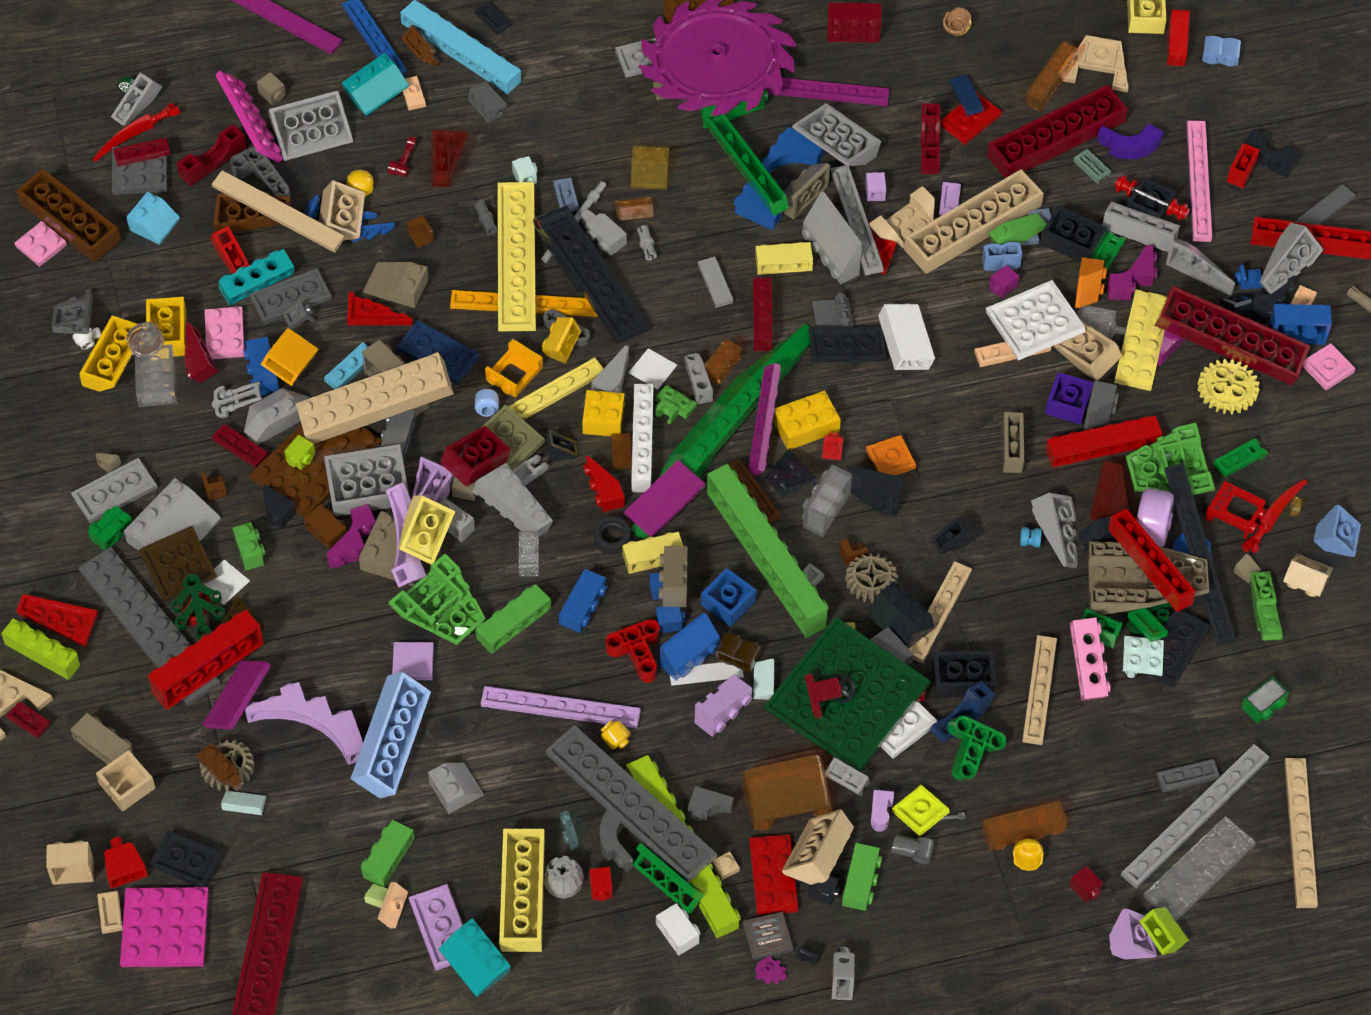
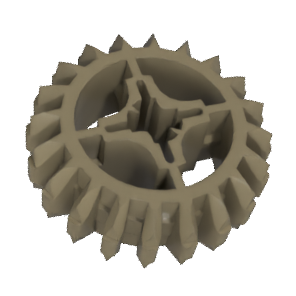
M872 553L869 554V557L862 554L861 559L856 557L854 562H851L846 569L845 581L847 582V589H850L851 595L856 594L857 599L862 597L864 603L867 599H870L871 603H873L879 592L892 582L898 580L896 567H892V561L887 562L886 556L881 559L879 553L876 557Z
M227 738L225 743H221L218 740V745L215 747L237 768L240 773L238 777L242 780V785L244 786L243 780L249 781V775H253L254 772L253 754L250 753L248 747H244L242 742L237 744L235 739L232 743H229ZM238 758H241L243 761L241 768L237 765ZM200 763L201 775L206 783H210L212 788L217 786L219 791L223 787H225L226 791H229V787H232L230 784L222 785Z

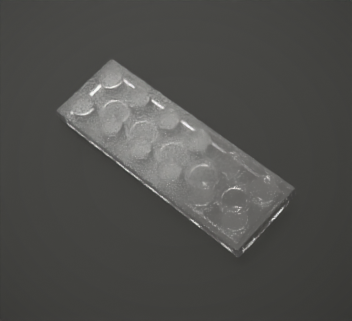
M1225 816L1144 893V898L1156 908L1166 907L1174 920L1177 921L1255 846L1256 842Z

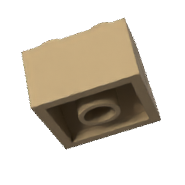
M1297 553L1290 563L1283 582L1287 583V586L1292 589L1300 588L1305 590V593L1309 596L1316 597L1317 595L1320 597L1333 568Z

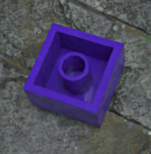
M1058 372L1047 401L1045 414L1081 425L1091 398L1094 383Z

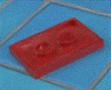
M977 92L976 94L984 111L966 116L960 104L940 120V126L964 145L1002 116L1001 110Z

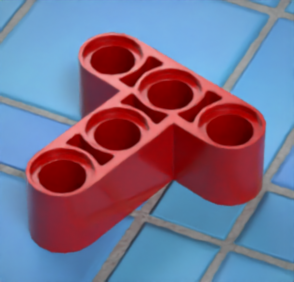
M651 619L610 633L606 637V653L614 658L628 654L639 678L646 683L654 681L657 675V665L648 646L655 644L659 640L660 626L658 622Z

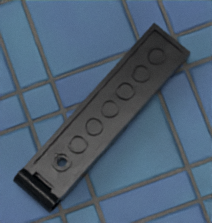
M564 206L535 217L533 224L539 232V236L577 292L581 291L615 342L619 344L648 332V324L574 218L569 207Z

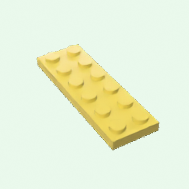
M1140 290L1135 291L1121 351L1122 357L1119 359L1114 383L1151 391L1165 331L1154 325L1166 296Z

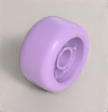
M1148 488L1142 493L1137 522L1158 546L1164 547L1172 522L1174 495L1168 491Z

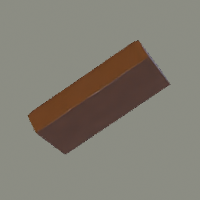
M630 433L611 434L613 470L632 469Z

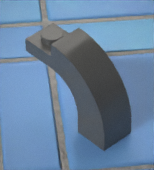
M607 810L600 824V847L607 862L614 859L616 865L619 868L622 867L627 872L633 868V859L617 839L625 826Z

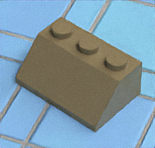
M828 163L812 164L808 169L803 170L797 180H793L790 183L789 187L783 191L789 206L788 209L782 211L794 220L821 192L828 188L830 171Z

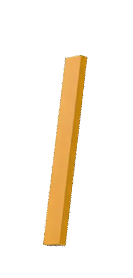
M452 290L450 308L498 311V293ZM535 295L536 314H544L547 310L553 309L563 315L598 317L586 298Z

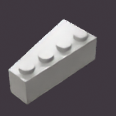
M506 463L476 481L472 492L485 499V503L490 507L493 506L499 510L504 518H509L515 523L514 526L532 540L548 532L553 520Z

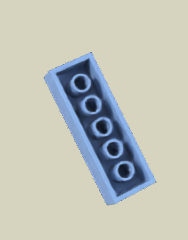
M404 672L387 676L351 776V780L378 798L395 795L431 691Z

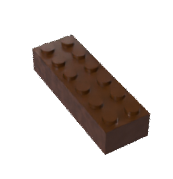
M43 168L16 190L19 203L94 263L121 241L119 230L114 224Z

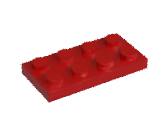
M790 835L749 838L757 915L798 912L795 878L787 876L782 872L792 853Z

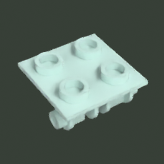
M1124 636L1123 671H1125L1129 678H1134L1137 673L1162 676L1164 640H1156L1151 643L1147 638Z

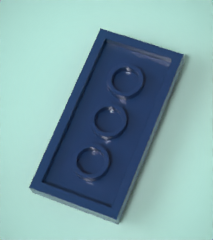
M420 321L413 325L396 346L397 351L415 361L439 353L445 362L449 379L457 384L460 383L479 359V353Z

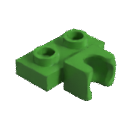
M668 385L656 395L655 401L659 404L656 407L655 415L656 417H660L663 414L668 415V424H671L678 415L687 419L697 408L695 401Z

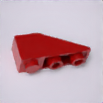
M585 456L586 464H583L585 475H589L591 479L589 480L591 491L595 490L596 495L594 498L597 507L600 506L603 513L625 507L624 494L619 481L592 458Z

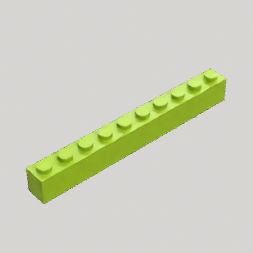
M647 755L626 764V772L686 825L684 821L686 820L685 815L681 809H677L674 795L672 793L669 794L666 789L668 787L664 777L659 776L656 762L654 760L651 761ZM687 826L693 832L691 826ZM710 863L690 882L705 894L698 905L716 938H719L739 929V920L741 918L737 909L732 908L730 896L727 892H723L721 880L718 875L715 876L713 874V867Z

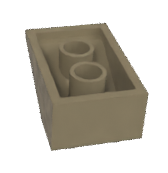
M377 262L363 293L415 308L429 280L428 269L426 266L412 262Z

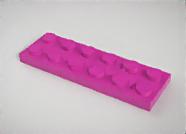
M220 70L216 77L257 152L279 163L283 159L280 153L281 149L274 142L273 134L267 130V123L260 117V111L253 104L252 96L245 90L246 85L242 80L235 79L230 73L226 74Z

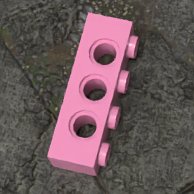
M1096 618L1074 620L1070 622V630L1081 701L1105 698L1110 692V684L1105 678L1107 665L1102 659L1104 645L1099 639V634H1101L1100 623L1097 622ZM1084 635L1091 636L1092 643L1090 645L1084 642ZM1087 654H1091L1095 657L1094 664H1090L1087 662ZM1090 674L1097 675V684L1090 681Z

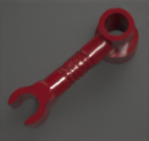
M409 136L401 160L399 162L391 160L388 174L407 176L409 167L406 164L411 152L415 148L416 137Z

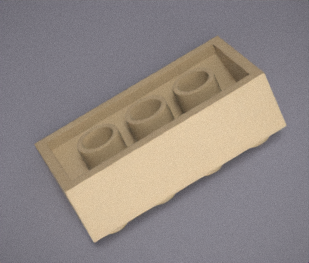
M841 809L809 819L782 870L783 874L810 885L818 882L823 883L828 880L854 828Z

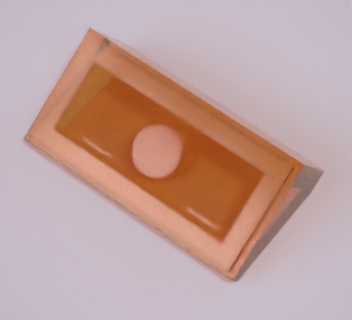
M650 197L615 202L617 219L619 221L654 216L653 203Z

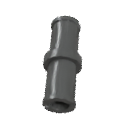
M478 201L474 207L478 212L480 223L484 225L488 235L495 234L498 229L493 221L492 213L489 212L485 201Z

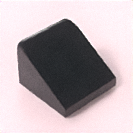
M800 946L797 951V959L814 966L817 965L821 952Z

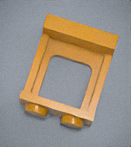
M512 339L508 343L509 350L492 369L487 366L485 373L486 379L491 385L498 386L504 393L516 398L543 368V357ZM509 364H513L526 372L525 376L517 384L500 374Z

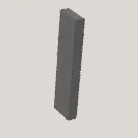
M1342 184L1295 222L1322 225L1354 200L1356 195Z

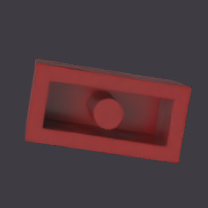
M1242 144L1230 167L1227 178L1228 183L1241 188L1245 187L1257 163L1260 149Z

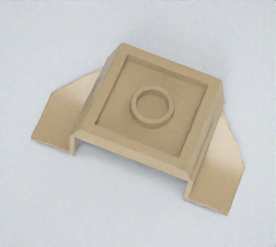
M922 186L910 194V203L886 220L879 216L869 223V226L880 238L895 241L904 249L906 236L933 221L934 197Z

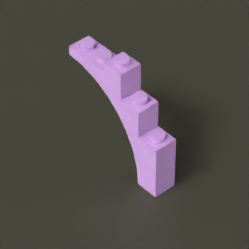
M299 682L289 683L280 688V696H271L267 700L250 703L245 708L248 723L263 719H287L310 725L323 732L336 744L348 765L357 762L363 741L352 711H340L336 715H332L325 696L314 697L306 702Z

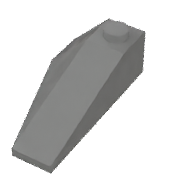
M1290 223L1279 237L1260 280V283L1269 294H1272L1286 284L1287 280L1293 275L1297 276L1305 266L1309 267L1323 251V248L1306 226Z
M1180 239L1172 240L1166 265L1228 295L1233 294L1235 282L1203 253L1186 241Z
M1048 493L1031 500L1035 519L1063 567L1077 568V546L1074 543V537L1077 536V533L1073 529L1076 513L1072 497Z

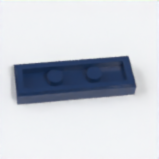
M967 74L950 79V84L966 116L984 111Z

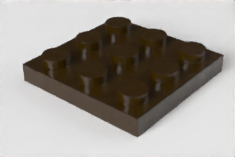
M189 526L139 549L142 559L164 602L181 594L184 589L183 580L189 574L198 575L202 579L203 585L217 579L215 570L193 526Z

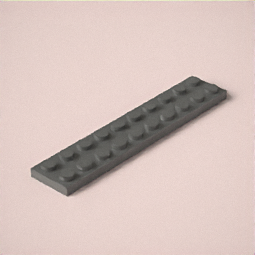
M111 547L78 567L79 572L156 668H160L170 658L178 656L186 647L191 646ZM215 677L184 698V703L189 706L218 687L220 681Z
M575 725L545 750L548 757L660 857L661 860L688 882L717 858L716 852Z

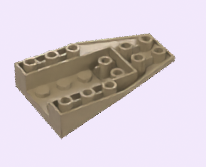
M1089 542V611L1092 610L1097 614L1106 615L1169 603L1119 542ZM1158 546L1195 589L1194 596L1209 593L1206 559Z

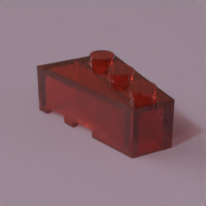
M432 130L430 140L431 186H450L464 151L468 132Z
M1103 460L1090 520L1094 521L1099 518L1115 515L1126 508L1129 511L1122 464Z

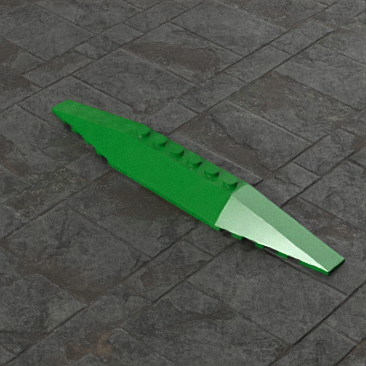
M806 324L801 326L734 379L670 454L658 479L677 460L698 478L705 472L721 447L754 409H758L764 367L774 363L781 365L779 384L810 347L808 335L810 326ZM633 523L630 529L631 533L642 540L649 537Z

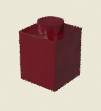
M1087 866L1071 877L1070 887L1085 903L1091 899L1093 901L1102 894L1103 882Z

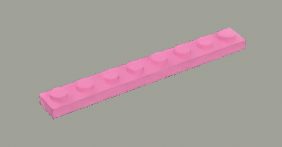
M1187 121L1193 241L1211 242L1212 226L1205 121Z

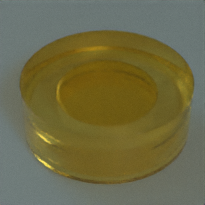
M1293 497L1289 515L1298 516L1302 505L1301 498Z

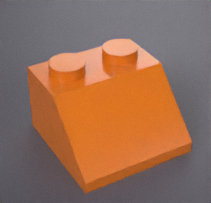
M1082 258L1075 308L1098 302L1099 294L1103 295L1104 284H1101V279H1105L1107 268H1103L1104 260Z

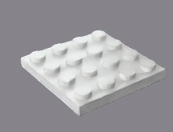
M1053 280L986 308L987 315L1017 360H1021L1086 332L1085 326Z

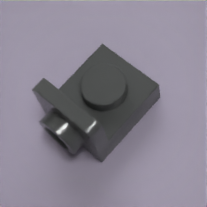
M301 301L282 313L291 329H295L307 319L311 322L315 321L314 311L309 304L305 305Z

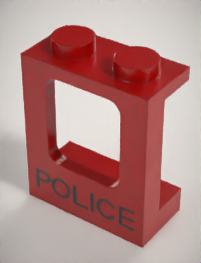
M1224 481L1208 507L1205 519L1212 522L1216 517L1245 531L1243 538L1247 539L1250 533L1254 534L1258 526L1256 522L1267 511L1264 509L1266 501ZM1237 496L1257 506V510L1251 520L1246 521L1226 510L1233 497Z

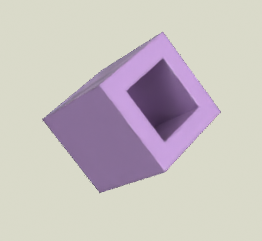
M884 172L866 173L867 201H885L886 184Z

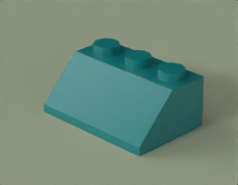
M385 53L342 82L346 95L365 116L409 87L395 63Z
M473 919L457 929L438 949L476 998L510 971L511 966Z

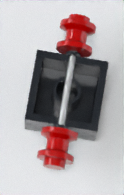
M1125 175L1117 178L1114 187H1116V192L1119 193L1123 190L1126 192V196L1130 197L1127 202L1128 208L1162 220L1171 214L1177 215V220L1179 221L1182 218L1186 219L1190 209L1187 208L1188 204L1186 203L1182 206L1177 204V199H1175L1176 191L1146 177H1143L1138 187H1136V180L1132 182L1127 181V176Z

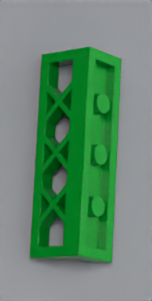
M640 843L636 850L641 854L635 860L633 866L687 913L691 914L705 894L694 884L678 875L673 868L668 866L645 844ZM647 858L651 862V868L644 869L640 864ZM657 870L665 874V880L658 881L656 879ZM670 882L678 885L679 892L672 893L670 891ZM684 894L694 898L689 906L684 904Z

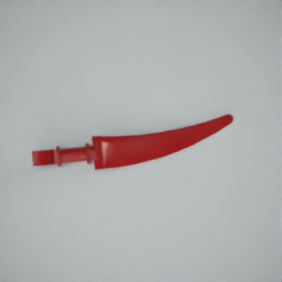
M170 103L165 109L163 108L161 112L155 115L146 114L133 121L114 135L98 151L93 161L99 160L112 150V147H116L124 141L154 128L153 123L156 124L157 121L165 117L168 118L169 116L180 114L179 107Z
M1304 479L1290 487L1269 507L1260 519L1261 525L1258 526L1257 532L1241 546L1245 552L1251 549L1253 553H1257L1259 550L1258 544L1261 542L1260 539L1265 533L1271 531L1281 512L1299 490L1307 484V480Z

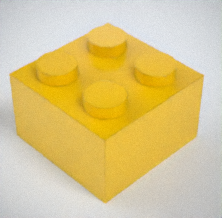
M587 390L582 421L583 434L601 436L621 434L625 406L624 393Z

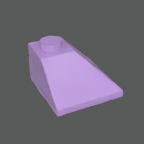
M1126 908L1121 911L1109 935L1112 955L1122 959L1153 958L1157 956L1154 942L1139 922L1145 917L1144 915Z

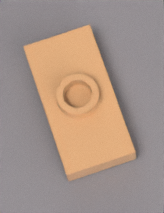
M417 76L405 78L409 87L403 90V95L408 110L426 107Z
M390 882L377 918L390 929L396 928L408 891L396 882Z

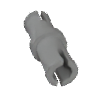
M643 225L641 226L642 232L640 227L637 229L640 237L639 244L644 251L645 259L651 261L657 257L653 246L654 240L650 236L648 226Z

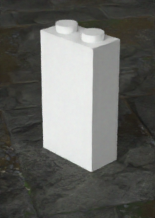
M884 304L878 317L894 369L929 370L935 357L918 304Z

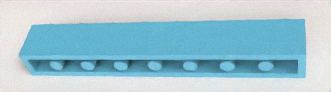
M413 0L400 12L403 25L408 28L411 25L416 26L431 44L504 93L508 94L521 82V70L516 65L510 64L504 57L498 56L490 48L480 44L477 39L471 38L463 30L453 26L450 21L444 20L438 13L429 10L424 4Z

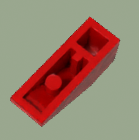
M229 226L210 236V240L218 255L232 274L236 273L241 267L250 266Z

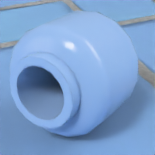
M491 389L478 391L475 395L476 412L485 417L496 414L499 410L498 394Z

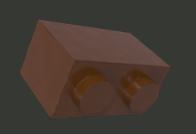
M322 504L304 517L305 528L328 550L347 533L346 524L342 520L338 521L334 513L329 508L326 509Z

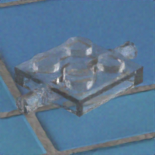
M1092 306L1079 308L1078 318L1110 340L1114 333L1125 335L1126 328L1116 326V311Z

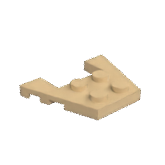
M1086 35L1076 50L1075 55L1060 74L1059 81L1075 83L1078 68L1115 74L1112 90L1128 92L1129 86L1121 41Z
M0 670V717L25 698L38 710H41L53 700L50 694ZM0 728V741H1L3 738L6 737V735H5V733L2 731V729Z

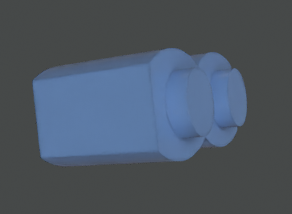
M1206 36L1202 61L1208 64L1238 65L1241 41L1235 38L1223 39L1217 36Z
M1008 242L1003 245L995 243L985 245L982 256L984 270L997 271L1005 265L1012 270L1019 268L1022 258L1021 245L1017 242Z

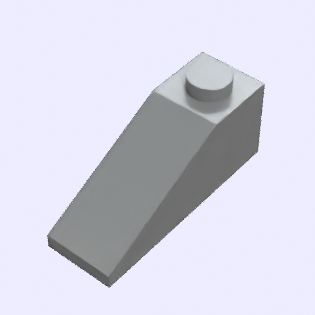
M139 73L111 118L126 127L153 102L162 86L146 75Z
M625 345L591 382L592 391L622 392L621 389L629 359L628 346Z

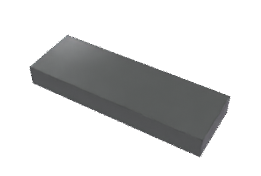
M1214 759L1160 771L1156 773V777L1161 791L1164 793L1217 780L1220 778V774Z

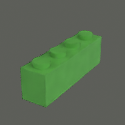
M536 584L531 588H526L518 598L510 600L506 607L496 611L490 619L478 625L476 639L493 654L551 609V599Z

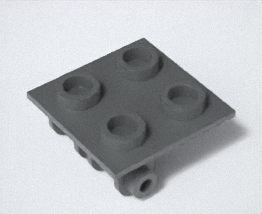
M837 293L833 300L812 301L816 327H854L849 298H846L843 293Z

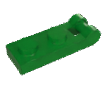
M1110 231L1093 259L1104 260L1103 268H1107L1106 273L1126 242V238H1119Z
M1254 438L1216 459L1214 465L1226 478L1256 460L1265 458L1268 452L1265 448H1261L1260 442Z

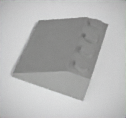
M338 91L275 107L268 111L284 161L353 143Z
M827 103L795 123L792 127L847 166L866 165L875 159L881 143L879 139Z
M823 191L819 194L803 222L802 235L805 240L811 242L813 251L819 254L823 265L830 269L832 277L837 279L840 284H843L860 274L862 243Z
M400 444L324 456L335 517L349 515L351 509L366 504L369 505L371 511L392 508L386 490L404 482L408 492Z
M174 478L124 530L127 543L137 550L189 526H193L201 541L221 520V517L188 486Z

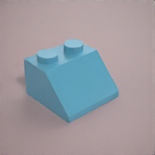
M149 192L142 197L127 216L130 231L159 245L180 220V217L163 199Z

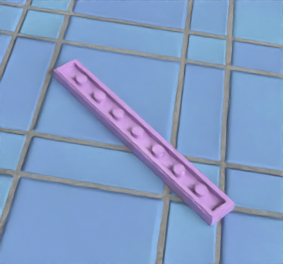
M484 686L481 707L607 724L611 720L614 722L619 720L625 727L638 728L641 708L488 686Z

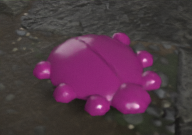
M767 956L757 963L756 978L757 980L762 978L766 984H770L771 981L774 984H778L779 980L783 981L786 979V974L783 973L786 969L785 967H780L781 962L779 960L774 961L771 956Z

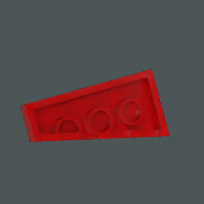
M26 594L22 595L16 610L18 615L86 647L98 616L97 610Z

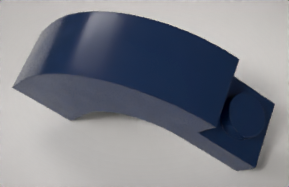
M980 681L970 687L957 708L943 719L934 723L930 731L942 743L951 738L957 739V737L949 733L947 728L948 722L960 716H966L977 721L987 710L995 694ZM958 722V728L961 730L962 726L960 722Z

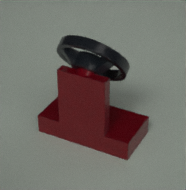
M813 674L805 675L815 719L823 717L819 702L834 699L839 703H847L854 695L855 684L849 676L841 675L836 678L815 682ZM846 678L851 685L850 693L847 692ZM842 695L847 696L845 700L840 701L838 699Z

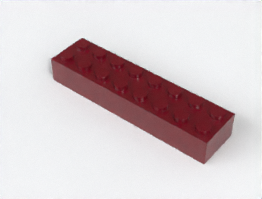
M1106 85L989 142L987 157L1004 178L1019 170L1026 172L1098 136L1102 126L1111 130L1125 123L1128 108L1113 90Z
M1174 286L1168 292L1154 325L1234 361L1241 362V364L1248 365L1250 368L1289 385H1293L1298 378L1310 348L1309 345Z

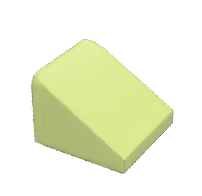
M373 884L364 896L365 902L381 908L388 889Z

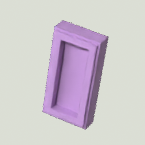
M943 182L939 215H944L959 205L961 184Z

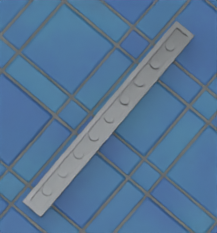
M1255 744L1249 748L1122 871L1121 876L1137 889L1268 761L1269 756Z

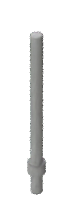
M601 181L588 194L587 200L574 215L577 222L580 221L582 212L588 210L600 198L601 192L606 187L604 182ZM549 249L541 258L544 263H547L553 256Z

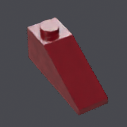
M188 322L185 328L184 363L188 369L186 373L191 380L194 379L202 383L217 373L218 369L198 329Z

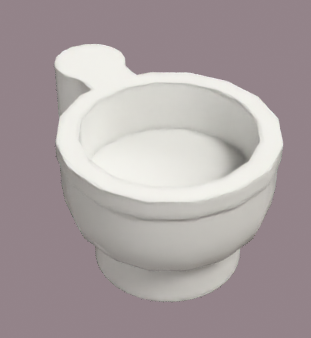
M99 327L89 328V334H74L73 339L82 350H86L95 345L94 340H99L102 333Z

